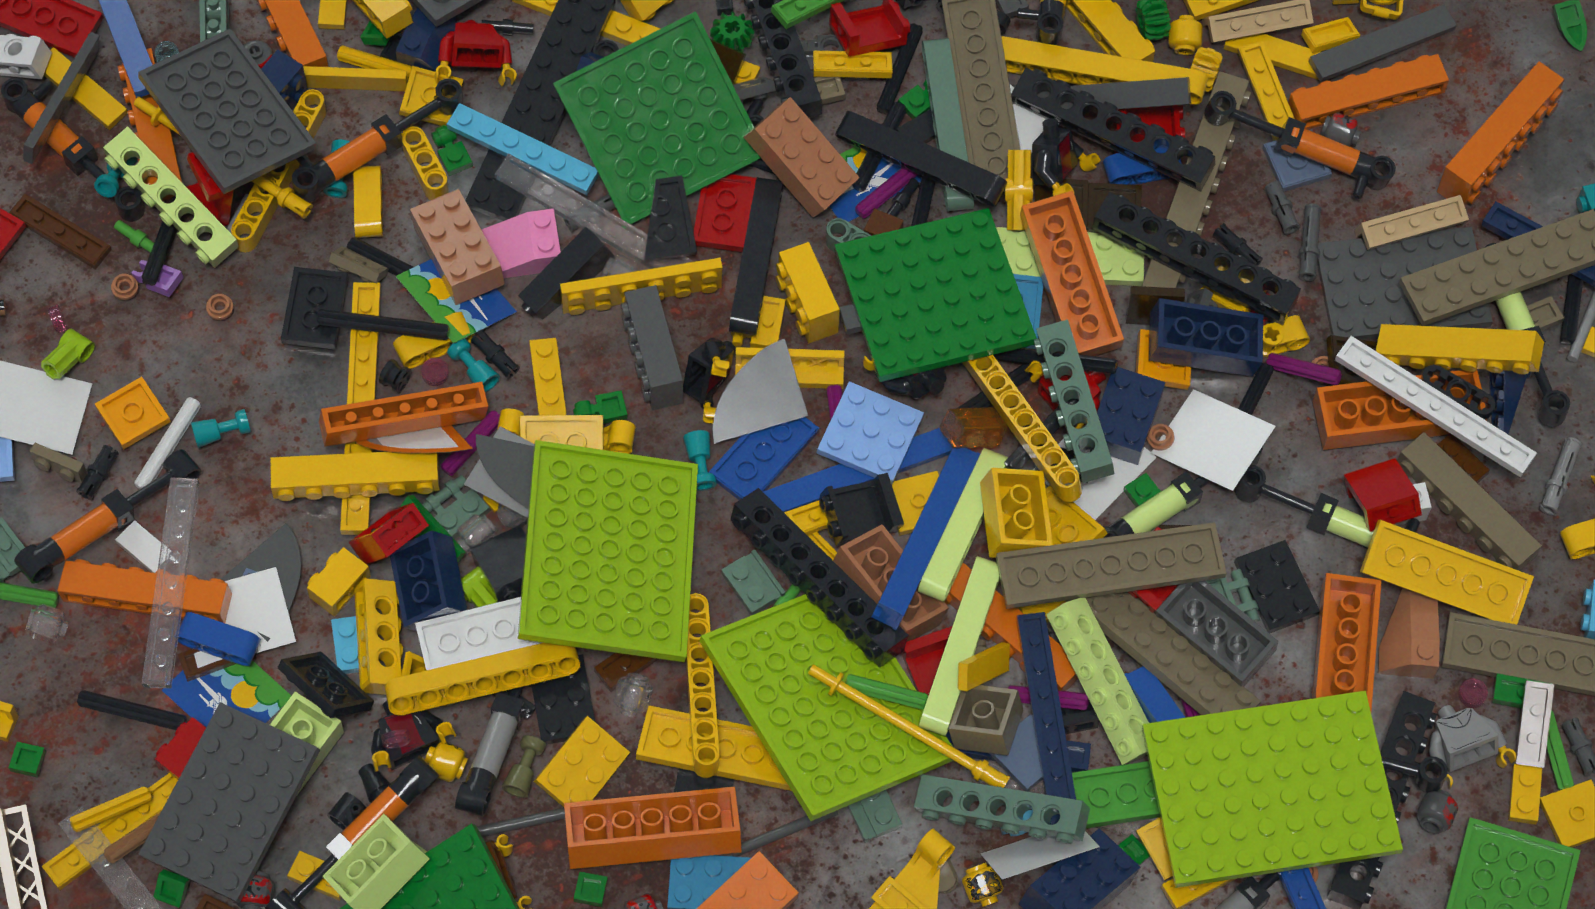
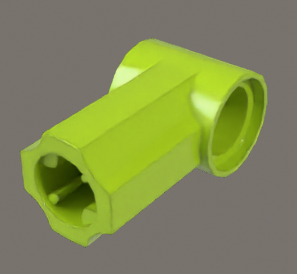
M71 328L63 334L58 346L41 362V368L53 380L56 378L60 379L78 361L84 363L88 360L94 351L95 343Z
M478 566L461 578L464 597L467 602H472L476 608L497 603L493 590Z

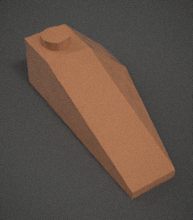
M1402 588L1378 649V674L1434 679L1439 668L1438 601Z

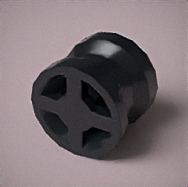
M391 359L383 367L379 376V383L390 385L393 391L400 393L407 385L412 370L408 367H400L397 361Z

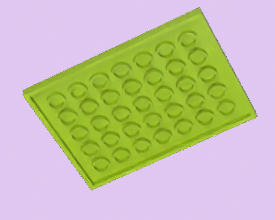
M535 440L517 639L685 662L687 657L698 464Z
M806 594L701 635L699 642L810 821L954 761L836 691L830 696L828 692L831 687L808 674L814 664L836 678L842 672L844 674L842 680L844 683L847 676L852 674L917 691L895 657L881 667L873 660H869L864 652L854 642L850 641L835 623L828 620L825 613L816 604L809 601ZM868 696L919 726L924 709ZM925 730L930 734L934 735L935 737L939 738L940 740L951 745L946 736Z
M1366 691L1142 725L1175 888L1401 854L1403 851Z

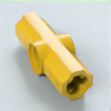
M1008 150V178H1006L1007 185L1005 187L1007 230H1025L1020 212L1022 205L1033 201L1031 150Z

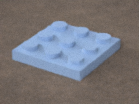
M849 381L819 444L817 454L874 478L879 474L888 473L891 484H893L923 419L924 412Z

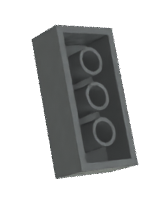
M654 285L625 292V302L621 303L623 313L621 317L624 330H628L630 352L635 356L636 374L638 378H641V391L644 402L649 401L651 410L683 404V379L657 286Z
M1206 581L1179 584L1156 610L1155 615L1158 618L1163 619L1177 634L1186 638L1189 644L1201 654L1206 655L1220 670L1228 673L1231 679L1240 686H1245L1277 650L1278 640Z

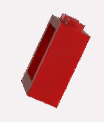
M410 503L387 512L349 541V544L361 561L368 564L387 558L428 527L429 524L414 503Z

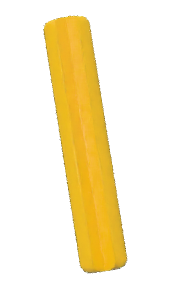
M340 46L337 52V59L339 61L366 69L407 71L408 79L412 69L410 65L347 46Z
M140 787L74 815L70 818L71 827L74 831L80 832L148 803L152 800L150 791L147 787Z

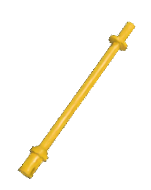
M141 97L136 98L134 106L151 116V125L157 126L162 123L179 134L160 107L156 108ZM263 176L252 180L253 183L275 196L280 207H287L303 219L310 214L313 204L296 195L292 188L282 189Z
M814 664L808 672L810 676L831 687L828 692L830 696L836 691L969 769L974 776V780L979 781L980 779L990 786L1004 788L1010 779V776L988 765L989 761L985 759L983 761L972 759L842 681L844 678L842 672L836 678Z

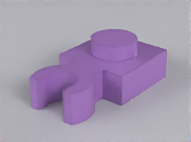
M141 260L139 262L141 270L144 271L147 261ZM163 264L156 284L153 286L147 284L146 288L170 297L184 278L182 271ZM133 270L132 276L138 283H143L141 277L143 272Z

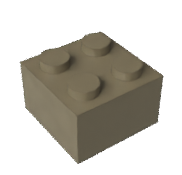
M979 685L969 691L961 690L948 728L954 748L1009 755L1023 713L1018 690Z

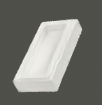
M135 520L115 539L121 548L151 573L162 571L176 558L172 551Z

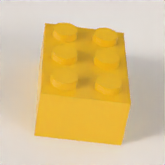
M807 242L779 252V263L776 264L778 275L775 276L779 290H784L787 295L786 305L789 312L795 313L797 317L796 327L800 336L805 335L809 344L837 334L840 309L810 243Z
M991 468L980 482L989 557L996 558V554L1000 552L1053 545L1044 472Z

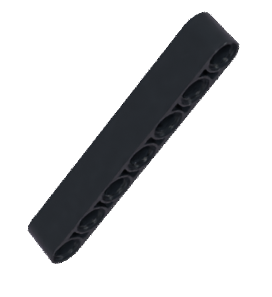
M852 111L845 113L835 133L837 138L852 146L992 207L996 206L1007 185L1005 179L990 171Z
M759 177L756 179L730 317L729 332L757 334L783 192L781 180Z

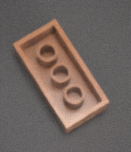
M791 97L778 105L744 136L745 140L812 217L828 208L860 178Z
M459 189L410 209L414 229L430 259H432L455 305L505 285L501 265Z
M882 524L840 546L833 561L878 604L903 550ZM919 585L899 624L909 635L907 641L913 640L939 626L949 609L945 602L918 592Z

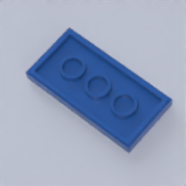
M806 417L742 435L712 467L709 473L716 477L717 484L738 500L757 488L762 492L766 491L819 433L820 428Z

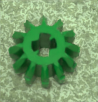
M1164 0L1138 1L1135 9L1137 27H1139L1140 34L1144 39L1154 41L1167 37L1171 29V18L1169 17L1167 3Z
M734 11L731 12L730 16L722 12L720 19H714L710 37L714 41L743 53L744 48H750L754 38L751 20H745L744 13L737 17Z

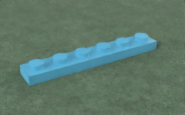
M461 103L458 104L446 124L447 129L585 195L589 193L599 176L595 167Z

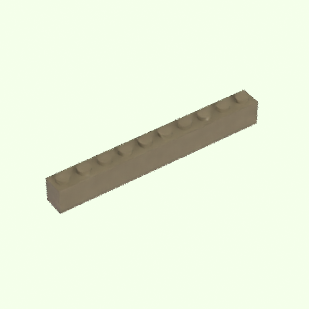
M1219 71L1209 101L1216 92L1227 91L1234 96L1237 103L1236 109L1240 110L1242 106L1247 107L1251 96V91H1247L1249 80ZM1216 105L1219 110L1225 111L1223 107ZM1205 114L1203 115L1193 146L1197 148L1203 146L1211 150L1215 156L1216 165L1202 191L1179 182L1166 219L1172 220L1177 226L1186 231L1196 232L1201 237L1205 223L1201 222L1202 216L1209 215L1213 202L1209 200L1210 194H1216L1221 180L1216 178L1218 171L1224 172L1228 157L1224 156L1226 149L1232 150L1236 135L1232 134L1234 127H1240L1241 122L1230 119L1224 125L1217 126L1208 122ZM1188 157L1186 164L1191 163L1192 158ZM1175 242L1168 243L1171 246H1179ZM1152 259L1142 286L1177 288L1179 282H1185L1186 276Z

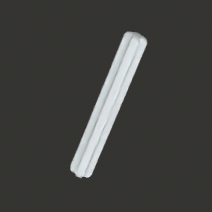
M191 397L186 399L135 480V487L141 489L157 478L163 468V463L172 454L201 407L199 401Z

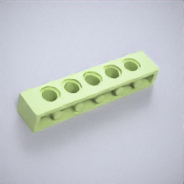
M128 126L103 147L106 154L104 159L113 170L117 168L121 170L124 174L122 177L132 189L137 187L143 193L141 195L143 201L150 208L155 206L161 212L159 217L167 226L174 225L179 231L177 233L178 237L187 246L191 243L197 249L195 254L205 265L209 262L215 268L238 248L237 239ZM131 157L140 159L138 164L134 166L127 165L126 161ZM148 176H156L158 178L156 183L152 185L144 183ZM166 195L176 196L175 201L172 203L162 202ZM186 213L194 215L193 220L190 222H182L180 218ZM203 232L212 234V238L208 241L198 239Z
M1078 598L1063 603L1046 614L1121 764L1124 765L1143 758L1147 755L1142 725L1149 722L1086 598Z

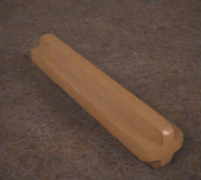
M161 812L105 848L103 855L107 861L115 863L145 843Z

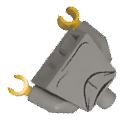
M1447 705L1438 711L1440 719L1435 722V732L1431 734L1429 753L1430 756L1442 759L1450 772L1498 754L1496 763L1501 768L1507 766L1503 755H1506L1511 763L1516 760L1515 751L1506 748V739L1496 721L1483 715H1478L1472 708L1456 712L1451 705ZM1447 774L1445 780L1448 782V788L1450 789L1453 779Z

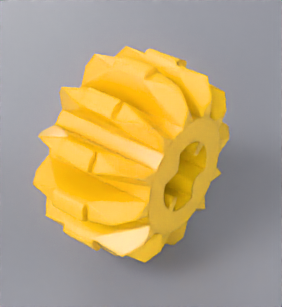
M1200 47L1195 54L1190 69L1202 71L1208 76L1205 91L1210 92L1215 84L1223 57L1221 53L1214 49Z

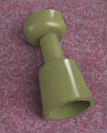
M524 735L520 742V747L524 751L520 764L512 766L502 784V789L505 792L520 798L528 797L534 772L530 769L534 756L541 755L546 748V743L541 739Z

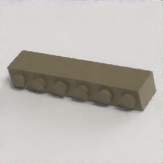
M1425 432L1401 451L1397 461L1406 475L1411 476L1417 483L1425 482L1428 495L1438 502L1439 508L1444 513L1450 514L1457 521L1460 529L1465 533H1470L1477 540L1479 547L1483 551L1489 552L1496 559L1497 563L1520 571L1538 555L1542 545Z

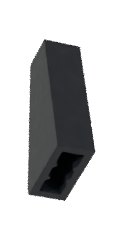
M585 227L518 295L524 301L521 307L532 317L537 314L543 320L561 305V283L594 278L616 259L615 255L592 231Z

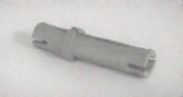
M1565 438L1553 475L1546 483L1545 488L1547 491L1540 505V510L1546 514H1557L1561 498L1567 493V482L1582 446V443L1576 438Z

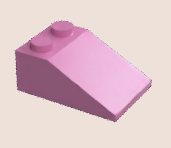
M554 208L526 212L481 229L501 265L503 278L539 274L561 252Z

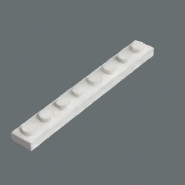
M1350 336L1336 355L1335 361L1520 478L1534 460L1537 452L1356 338Z

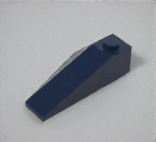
M417 7L412 16L413 23L405 28L396 49L397 62L436 72V68L440 65L438 62L440 42L447 33L455 31L457 15L436 27ZM448 64L452 71L453 66H451V64Z
M1503 370L1501 373L1489 371L1490 395L1495 400L1491 424L1506 434H1509L1525 381L1530 378V372L1528 374H1518Z

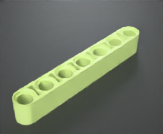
M983 448L924 572L918 592L945 602L984 519L980 482L991 468H1006L1004 462L1008 458L1007 456Z
M979 556L976 557L919 723V727L943 736L947 735L961 690H958V663L974 656L1000 580L997 562Z

